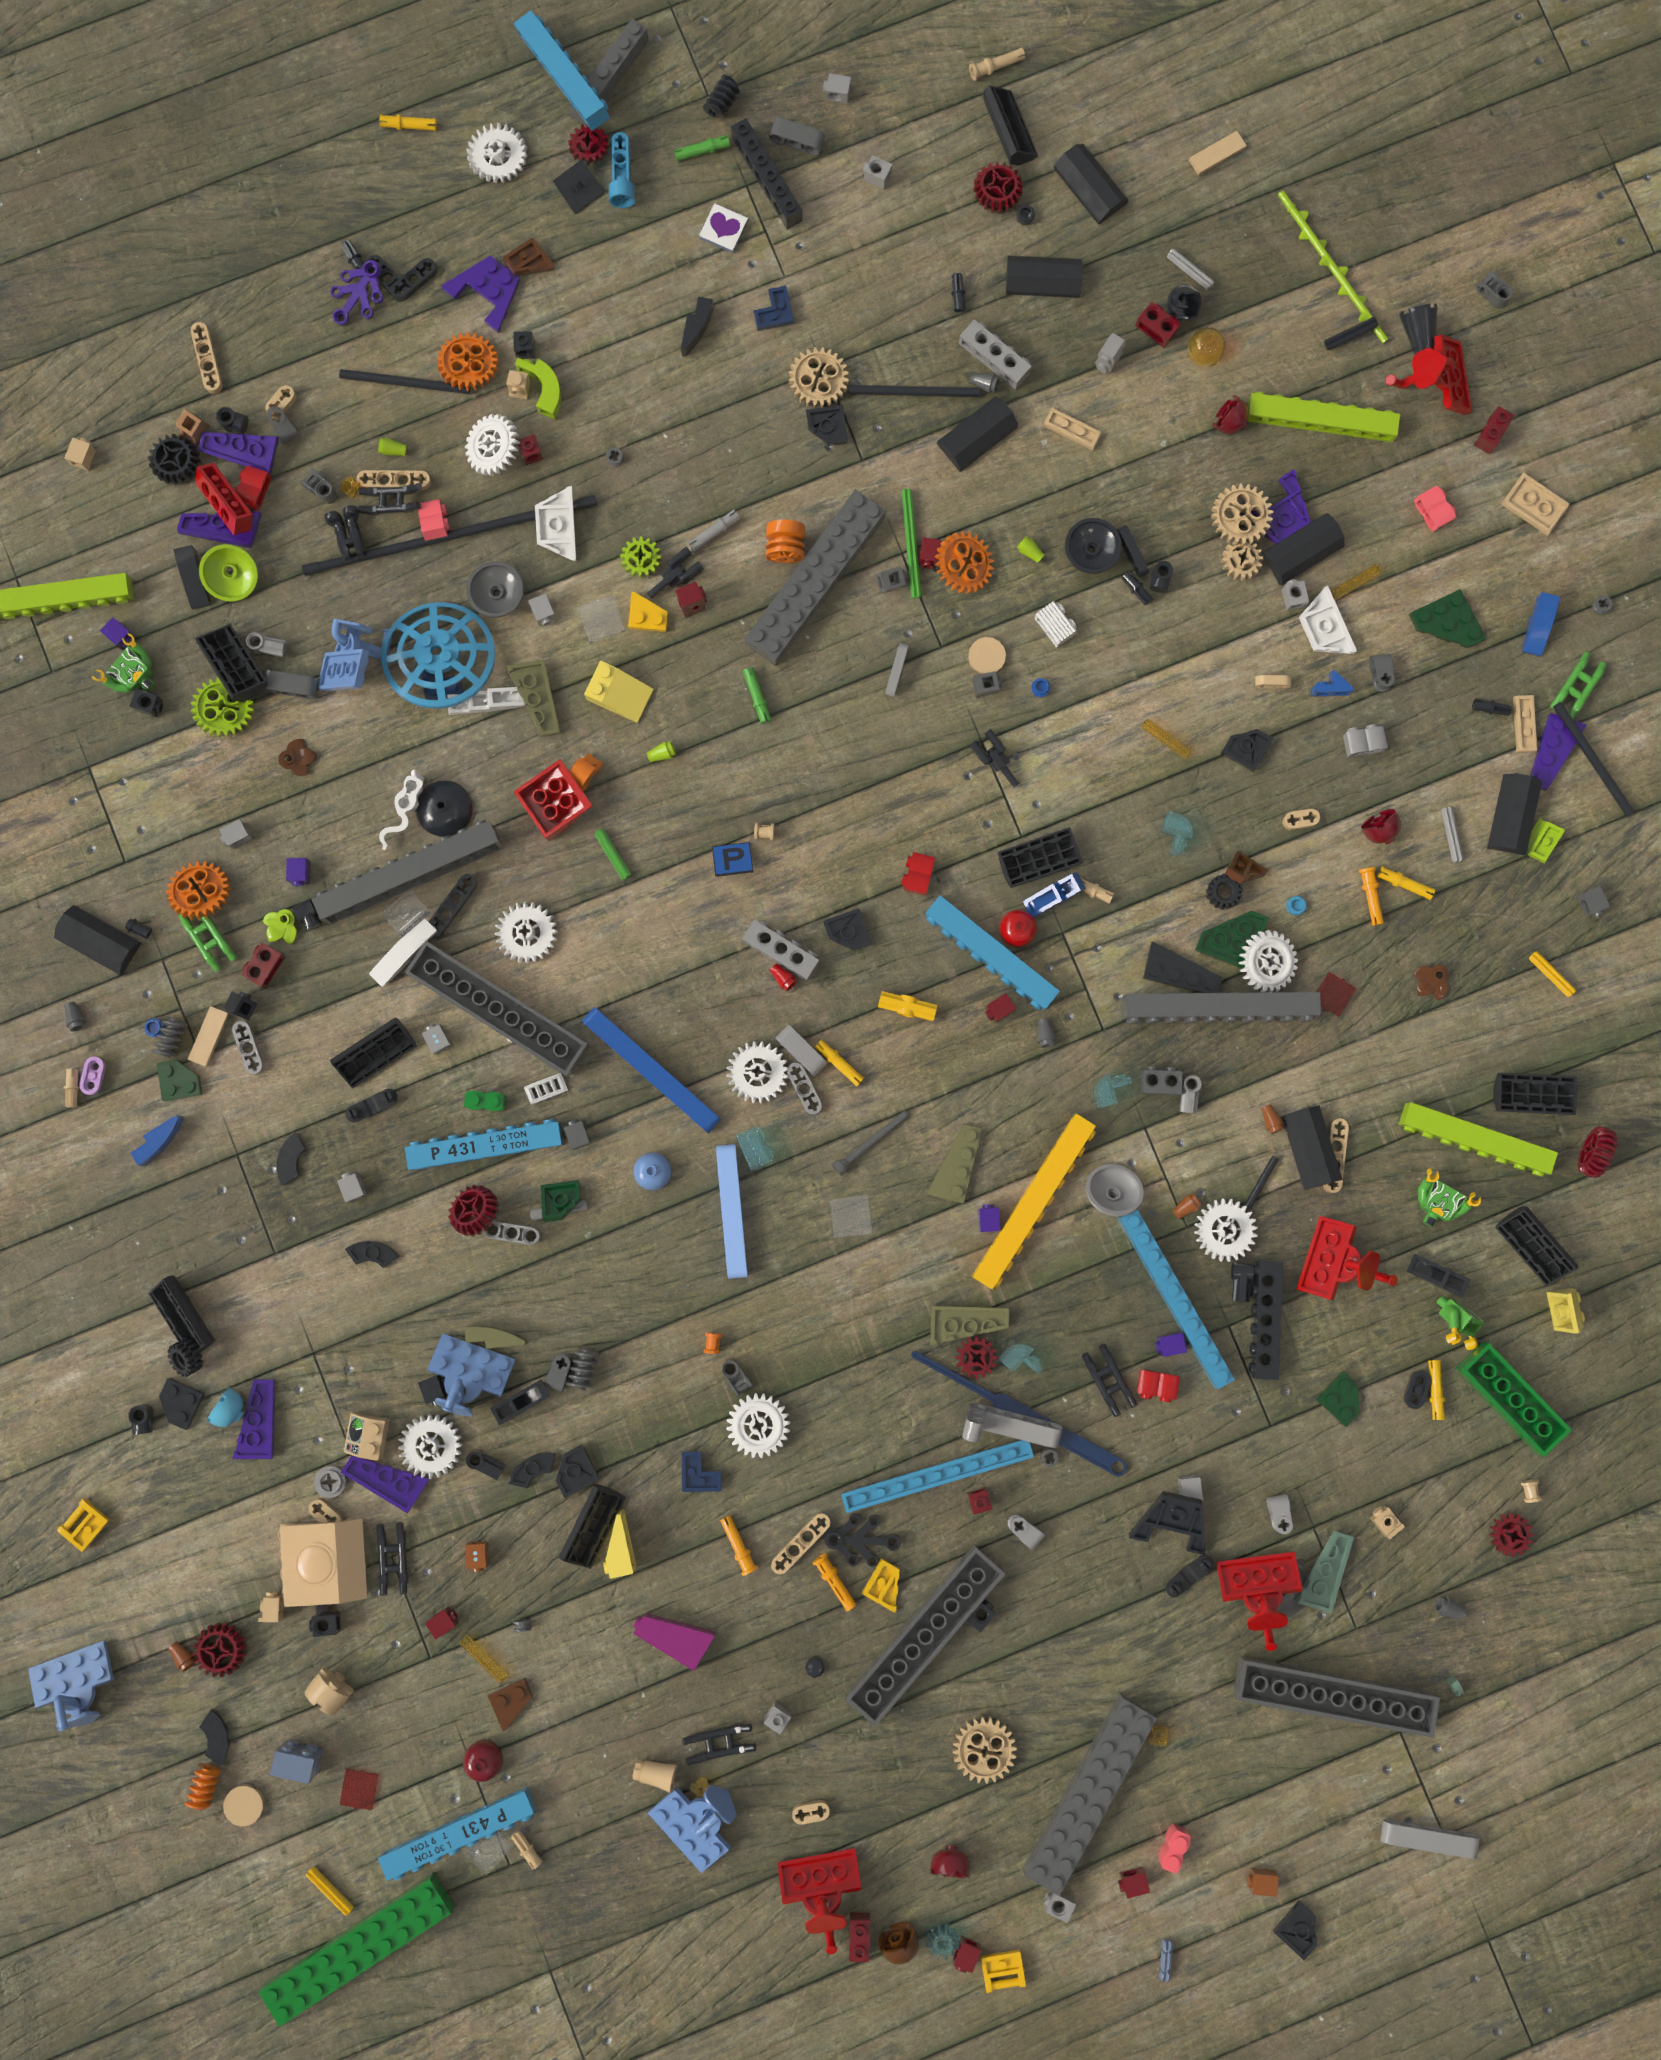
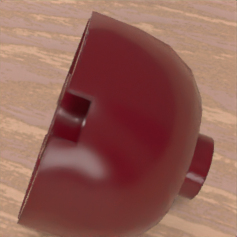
M1233 395L1234 399L1232 401L1228 399L1215 416L1219 417L1218 421L1212 424L1216 430L1223 434H1235L1239 430L1243 431L1248 425V406L1237 395Z
M1395 809L1383 810L1379 812L1380 816L1375 819L1373 815L1364 821L1361 828L1368 840L1376 844L1385 843L1386 845L1395 841V837L1401 830V820Z
M488 1739L478 1740L471 1744L463 1757V1768L466 1775L476 1782H487L493 1779L500 1772L503 1765L502 1751H500L495 1742Z
M946 1845V1849L939 1850L934 1854L931 1860L930 1874L936 1876L942 1874L944 1877L970 1878L968 1857L963 1852L957 1851V1846Z

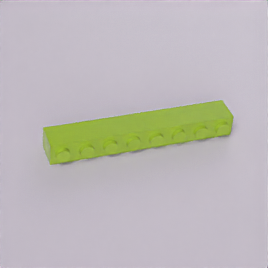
M1263 392L1251 393L1248 399V422L1393 442L1398 436L1400 414L1391 410L1377 411L1375 408L1363 409L1355 405L1342 406L1335 402L1321 403L1319 400L1307 401L1302 400L1300 397L1286 398L1279 394L1273 396L1265 395Z
M126 573L1 589L0 618L14 619L15 616L21 615L31 617L36 613L52 614L53 611L58 610L69 612L73 608L89 609L91 608L90 606L95 605L106 607L110 603L126 604L128 601L134 600L132 578Z
M1412 1102L1405 1103L1399 1125L1403 1126V1130L1415 1133L1417 1131L1422 1133V1137L1441 1139L1440 1143L1449 1146L1455 1144L1459 1146L1458 1149L1470 1152V1150L1476 1151L1480 1157L1488 1158L1490 1156L1496 1158L1495 1161L1507 1165L1508 1162L1514 1164L1513 1168L1525 1171V1169L1531 1170L1533 1175L1539 1177L1552 1174L1558 1152Z

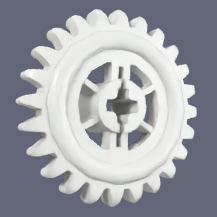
M490 123L489 131L483 126L484 133L477 130L478 138L472 135L474 143L468 142L471 148L467 149L469 154L467 160L470 162V168L474 169V174H479L480 179L486 177L487 182H490L492 179L494 183H497L498 179L502 183L505 182V178L509 181L512 180L511 175L518 176L516 171L521 172L523 170L521 165L526 164L525 159L528 155L526 153L527 146L524 145V138H521L519 132L515 135L514 127L509 131L507 124H505L503 130L500 123H498L497 129H494L493 124ZM505 146H508L510 150H505ZM485 158H490L489 163L485 160Z
M490 414L489 417L484 416L483 421L479 419L477 421L478 425L472 426L474 430L469 431L470 437L466 439L469 443L465 445V448L468 449L466 456L469 457L468 463L471 464L472 469H475L477 473L488 476V474L494 476V472L501 474L499 468L507 471L504 464L512 465L509 458L516 459L512 451H519L514 445L520 444V442L514 438L520 435L513 432L517 430V427L513 426L514 423L506 416L500 414Z
M524 901L523 907L519 903H516V909L509 906L510 913L503 911L505 919L498 918L502 925H495L496 928L500 929L499 932H495V935L501 937L496 940V943H503L499 949H507L504 956L512 954L511 961L518 957V963L525 959L526 964H529L531 958L536 963L537 956L544 959L543 953L550 954L547 948H554L551 941H557L553 934L558 933V931L552 929L557 923H550L553 915L546 917L548 909L541 912L542 905L535 909L534 902L531 903L530 907H528L526 901ZM522 920L523 923L518 925V927L515 926L518 922ZM530 920L536 922L537 925L531 926ZM538 927L540 928L539 938L535 936V929ZM514 928H516V933H517V937H516V938H513V929H514ZM525 928H527L530 931V933H527L526 938L522 934V932L525 931ZM534 938L538 941L531 946L530 941ZM521 939L523 946L517 944L516 941Z
M1266 930L1265 933L1260 931L1258 932L1259 936H1251L1254 941L1246 940L1249 947H1242L1246 953L1239 956L1245 958V960L1239 962V964L1245 965V967L1240 972H1247L1243 979H1250L1248 985L1255 984L1254 990L1260 989L1262 993L1266 991L1268 993L1273 991L1279 992L1280 987L1286 988V983H1291L1290 977H1295L1293 970H1297L1298 967L1294 963L1298 962V959L1294 958L1297 952L1292 951L1294 945H1289L1290 939H1284V934L1278 935L1277 931L1271 933L1270 930ZM1271 948L1275 949L1278 954L1271 953ZM1261 970H1266L1267 975H1265ZM1272 970L1278 971L1277 973L1272 975Z
M753 1041L752 1047L746 1043L745 1050L739 1047L740 1054L733 1052L735 1060L729 1059L733 1066L726 1068L732 1071V1073L727 1074L726 1077L733 1078V1080L728 1084H735L732 1091L739 1090L738 1097L745 1095L744 1101L751 1097L753 1104L757 1098L760 1104L763 1103V1098L770 1102V1095L777 1098L775 1091L782 1093L783 1090L780 1088V1085H787L783 1081V1079L789 1078L788 1075L784 1074L789 1068L783 1067L787 1060H780L783 1053L777 1055L778 1048L776 1047L771 1050V1043L766 1048L763 1041H761L759 1046ZM760 1058L765 1060L763 1064L755 1063L754 1059ZM752 1060L753 1064L750 1066V1068L745 1067V1065ZM767 1062L770 1064L772 1071L765 1069L764 1066ZM757 1067H760V1070L763 1072V1074H759V1077H755V1073H752ZM744 1074L750 1075L751 1079L749 1082L746 1081ZM765 1077L770 1078V1080L764 1085L762 1080ZM753 1080L760 1081L762 1086H753L750 1083Z
M1222 1198L1220 1205L1217 1200H1214V1207L1207 1204L1208 1211L1201 1209L1203 1216H1197L1200 1223L1194 1224L1199 1228L1194 1234L1200 1235L1196 1239V1242L1202 1241L1200 1249L1207 1248L1205 1255L1212 1252V1259H1215L1218 1255L1220 1262L1223 1261L1224 1256L1227 1262L1231 1261V1256L1238 1260V1254L1245 1257L1244 1249L1251 1251L1248 1244H1256L1251 1240V1237H1258L1257 1234L1252 1233L1253 1230L1258 1229L1257 1226H1252L1256 1219H1249L1252 1212L1245 1213L1247 1206L1239 1208L1240 1201L1233 1205V1199H1229L1226 1204L1225 1199ZM1228 1216L1225 1222H1222L1219 1217ZM1217 1220L1219 1224L1216 1230H1212L1213 1223ZM1234 1220L1238 1223L1239 1228H1236L1235 1224H1233ZM1223 1227H1228L1230 1233L1225 1234ZM1237 1230H1239V1235L1237 1239L1234 1240L1233 1237L1236 1235ZM1212 1232H1217L1219 1236L1217 1241L1215 1240ZM1226 1239H1231V1244H1224Z
M757 1393L754 1394V1399L747 1395V1402L739 1399L741 1406L734 1404L733 1407L736 1412H729L733 1418L727 1419V1422L731 1423L732 1426L726 1429L733 1433L728 1438H735L732 1445L739 1444L737 1451L744 1448L745 1456L749 1451L752 1454V1458L755 1457L756 1453L762 1458L763 1452L770 1456L771 1449L777 1453L776 1445L784 1446L780 1441L781 1439H788L784 1433L790 1432V1429L785 1428V1426L791 1422L784 1419L789 1414H782L785 1406L778 1408L779 1400L772 1403L773 1396L765 1400L764 1393L760 1399ZM757 1411L765 1412L766 1415L764 1417L758 1416ZM751 1414V1422H745L747 1416ZM768 1415L772 1420L773 1427L767 1425L766 1417ZM756 1419L759 1421V1423L763 1422L764 1424L761 1427V1431L757 1427H753L756 1423ZM744 1425H750L751 1433L749 1436L745 1432ZM766 1429H772L770 1435L766 1437ZM753 1434L759 1436L760 1440H755L750 1437Z
M428 1414L426 1420L421 1415L420 1422L414 1418V1426L407 1424L406 1426L409 1431H402V1434L406 1437L399 1438V1441L404 1443V1445L398 1447V1449L404 1450L399 1457H406L402 1464H410L407 1471L415 1468L414 1476L421 1472V1478H424L428 1473L429 1479H432L435 1473L439 1478L441 1477V1470L444 1474H448L447 1467L454 1469L452 1461L459 1462L456 1455H461L462 1452L457 1448L463 1446V1444L457 1442V1440L462 1436L455 1435L458 1428L451 1429L453 1422L446 1424V1417L440 1421L439 1414L436 1415L435 1419H433L432 1414ZM427 1432H435L436 1434L434 1437H430ZM438 1434L443 1438L444 1444H440L437 1439ZM421 1437L423 1441L420 1445H417L418 1439ZM432 1443L434 1447L427 1450L426 1447L428 1446V1444ZM440 1447H444L442 1455L439 1453ZM417 1448H420V1452L424 1455L423 1458L419 1455ZM432 1456L434 1460H426V1457Z

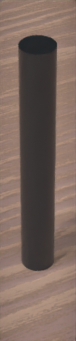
M1274 1156L1270 1158L1244 1204L1248 1209H1251L1277 1164L1278 1158Z

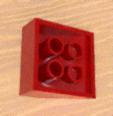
M561 759L513 791L544 838L549 842L568 829L593 807Z

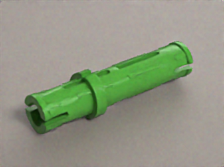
M727 135L714 139L707 138L706 141L674 149L677 162L705 153L711 152L713 154L715 153L714 151L730 147Z
M750 667V670L746 668L742 672L754 702L753 708L757 711L760 724H765L764 721L769 723L772 719L767 709L768 703L767 700H764L754 667Z

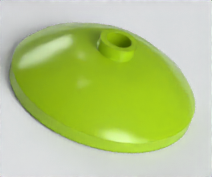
M220 544L209 549L202 557L199 566V576L204 588L212 596L223 601H238L247 597L255 588L258 580V570L254 559L246 550L232 544ZM228 567L233 568L234 572H233V573H229V572L227 571V568H228Z

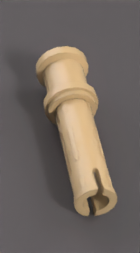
M1021 47L993 59L984 58L982 62L977 64L971 63L969 71L972 79L976 81L981 76H990L997 69L1025 60V55L1022 56L1025 54L1023 48Z

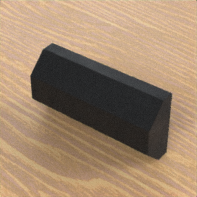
M989 85L984 89L983 100L1009 163L1019 166L1033 161L1038 157V154L1012 91Z
M1084 144L1074 145L1055 163L1053 169L1098 225L1128 204L1127 197Z
M1008 256L1006 294L1080 298L1083 271L1082 259Z
M994 397L939 439L937 445L958 471L961 472L1017 429L1018 422L1006 403Z
M1325 513L1268 548L1263 554L1278 584L1283 585L1345 547L1344 534L1338 522L1329 513Z
M231 624L196 638V643L233 701H248L257 697L268 686L267 680Z
M1517 773L1503 774L1487 849L1526 856L1542 780Z
M1070 827L998 851L1000 866L1010 888L1083 863Z
M75 905L63 913L55 926V939L121 976L141 945V942Z
M395 1017L332 1058L330 1062L353 1089L417 1047L405 1026Z
M1497 1073L1493 1089V1101L1496 1111L1576 1115L1577 1076Z
M1320 1105L1283 1115L1282 1119L1304 1190L1343 1180Z
M1521 1206L1512 1211L1496 1225L1495 1228L1546 1287L1577 1270L1578 1264L1527 1206Z
M175 1275L162 1279L148 1293L177 1341L185 1338L191 1340L192 1344H196L195 1348H199V1353L215 1342V1339Z
M595 1484L558 1558L564 1562L591 1569L626 1497L606 1486Z

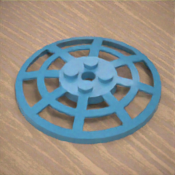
M429 603L411 609L392 625L383 642L381 662L388 683L400 697L420 707L443 709L466 702L484 687L494 668L495 645L487 625L471 610L453 603ZM437 608H453L465 612L466 615L460 620L450 616L437 615ZM429 609L430 616L419 619L410 626L402 623L413 614ZM475 619L483 629L488 643H476L472 632L466 624ZM438 620L448 621L455 625L449 631L438 629ZM430 622V630L422 635L414 630L421 624ZM396 629L404 632L398 643L397 653L387 656V646L391 635ZM462 629L468 636L470 643L458 644L454 636ZM408 636L416 640L414 649L403 651L404 643ZM435 648L442 649L439 655L432 654ZM460 651H471L466 666L458 662ZM477 651H488L487 665L483 674L478 678L471 672L476 660ZM415 657L418 666L413 673L407 669L404 659ZM398 661L402 672L408 678L402 688L392 678L388 669V663ZM452 668L460 672L455 677L443 681V673L448 672ZM423 671L435 674L436 682L424 681L419 679ZM465 677L474 684L462 694L446 699V687L458 683ZM414 683L424 688L437 689L438 700L421 699L409 694V691Z

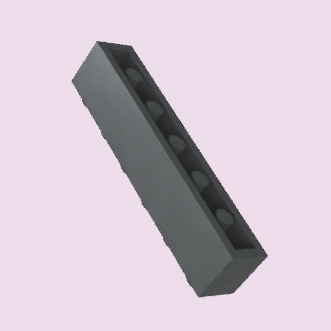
M634 19L629 21L588 79L590 88L594 87L598 92L599 100L602 98L604 101L607 100L649 41L647 28ZM570 104L571 117L587 127L585 121Z

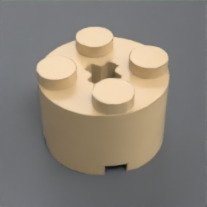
M322 1667L307 1686L305 1696L313 1705L318 1703L321 1706L320 1711L328 1715H335L354 1690L344 1682L345 1677L340 1672L334 1674L327 1668Z

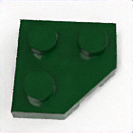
M173 1060L157 1063L162 1101L202 1095L200 1076L185 1067L181 1062Z
M579 1180L541 1185L543 1223L563 1220L581 1201Z
M1341 1371L1316 1400L1344 1427H1347L1359 1414L1358 1385L1346 1373Z

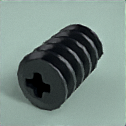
M722 75L718 85L715 86L714 91L711 92L710 97L703 105V110L711 117L723 119L725 117L723 112H728L727 106L731 107V100H735V94L738 95L740 93L736 82L730 76Z

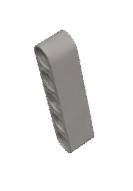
M1389 1819L1383 1820L1380 1838L1381 1842L1389 1845L1470 1859H1477L1480 1840L1478 1836L1470 1833Z

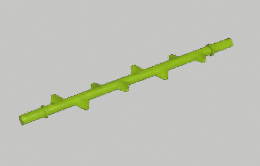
M1281 191L1278 197L1288 209L1287 212H1290L1302 229L1298 238L1300 240H1309L1321 256L1319 264L1321 266H1328L1341 284L1338 295H1348L1361 313L1359 317L1360 322L1373 317L1364 305L1366 297L1357 295L1345 278L1348 271L1347 266L1338 267L1325 249L1327 241L1318 240L1306 223L1308 211H1298L1296 205L1292 203L1285 191ZM1378 322V326L1372 330L1382 344H1384L1389 339Z

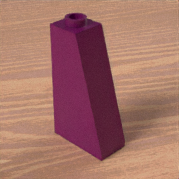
M644 1613L643 1617L638 1616L633 1624V1627L636 1628L633 1633L634 1635L693 1671L715 1636V1632L712 1630L649 1613Z

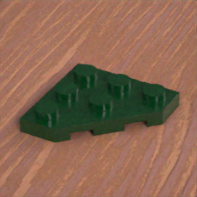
M1461 589L1409 614L1418 632L1434 635L1435 638L1447 642L1451 641L1465 648L1472 647L1486 639Z
M1249 911L1203 931L1200 934L1194 951L1243 969L1245 965L1239 964V962L1244 961L1245 958L1239 955L1245 954L1246 951L1242 947H1249L1246 940L1254 941L1251 937L1252 935L1259 936L1258 932H1264L1269 917Z

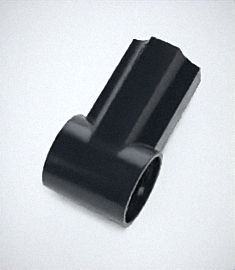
M1232 1263V1301H1250V1284L1254 1276L1253 1264Z
M473 1449L466 1457V1464L470 1469H476L495 1480H498L506 1465L484 1454L480 1449ZM471 1455H478L481 1460L480 1463H473L470 1458Z

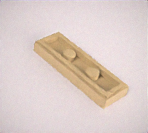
M1235 131L1190 157L1189 162L1199 176L1243 151L1247 145L1238 131Z
M1051 408L1043 424L1044 427L1091 450L1095 448L1102 434L1101 431L1054 408Z
M1534 695L1514 696L1516 752H1536L1538 749Z
M210 1006L188 1060L206 1067L208 1066L229 1013Z

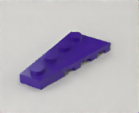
M202 432L198 451L243 466L248 465L271 474L279 437Z
M253 512L251 531L234 536L218 514L183 513L178 523L177 532L182 535L252 548L262 515L260 512Z
M1553 713L1548 715L1530 776L1542 780L1541 790L1544 791L1548 790L1576 744V741L1560 717ZM1575 721L1581 732H1583L1587 724Z
M351 1455L340 1472L407 1514L429 1481L428 1478H421L418 1475L414 1476V1474Z

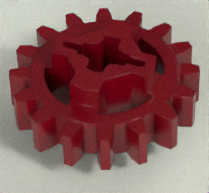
M581 124L580 130L574 128L575 134L570 133L571 140H568L570 154H573L574 160L579 158L580 161L583 159V161H586L587 166L592 161L596 165L597 159L603 161L602 155L607 156L606 149H609L608 137L604 134V130H599L597 127L591 131L588 125L584 127L583 124Z
M978 1336L974 1337V1341L968 1337V1343L961 1342L962 1349H956L960 1353V1355L955 1356V1359L960 1360L956 1365L957 1367L962 1366L963 1368L960 1372L964 1373L967 1371V1377L969 1378L972 1374H974L975 1379H978V1374L985 1378V1372L987 1371L991 1374L990 1367H996V1364L993 1363V1360L998 1359L997 1356L993 1355L996 1349H990L992 1343L988 1342L985 1344L984 1337L981 1341H978ZM975 1344L982 1345L979 1349H972L970 1346ZM965 1351L968 1354V1360L966 1361V1363H964L963 1355ZM970 1351L975 1354H981L979 1358L982 1364L976 1360L972 1362L973 1356ZM987 1352L989 1353L988 1364L985 1362V1354ZM973 1366H980L982 1368L977 1371L971 1370Z
M1507 1513V1517L1501 1514L1500 1521L1494 1519L1496 1525L1490 1526L1494 1531L1489 1536L1494 1538L1491 1544L1497 1545V1551H1502V1554L1505 1556L1510 1554V1556L1516 1557V1552L1522 1556L1523 1549L1530 1550L1527 1544H1533V1541L1529 1540V1538L1534 1536V1533L1529 1532L1532 1526L1526 1524L1527 1519H1521V1516L1518 1514L1513 1516L1512 1513ZM1505 1533H1514L1517 1537H1510Z

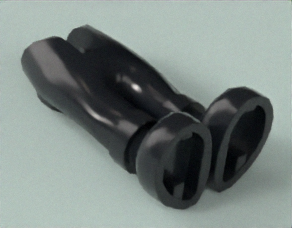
M354 505L346 506L342 510L350 534L349 539L342 515L339 512L330 511L324 516L325 522L334 528L339 551L346 562L352 561L349 548L355 547L358 557H364V543L358 523H356L360 512L358 507Z

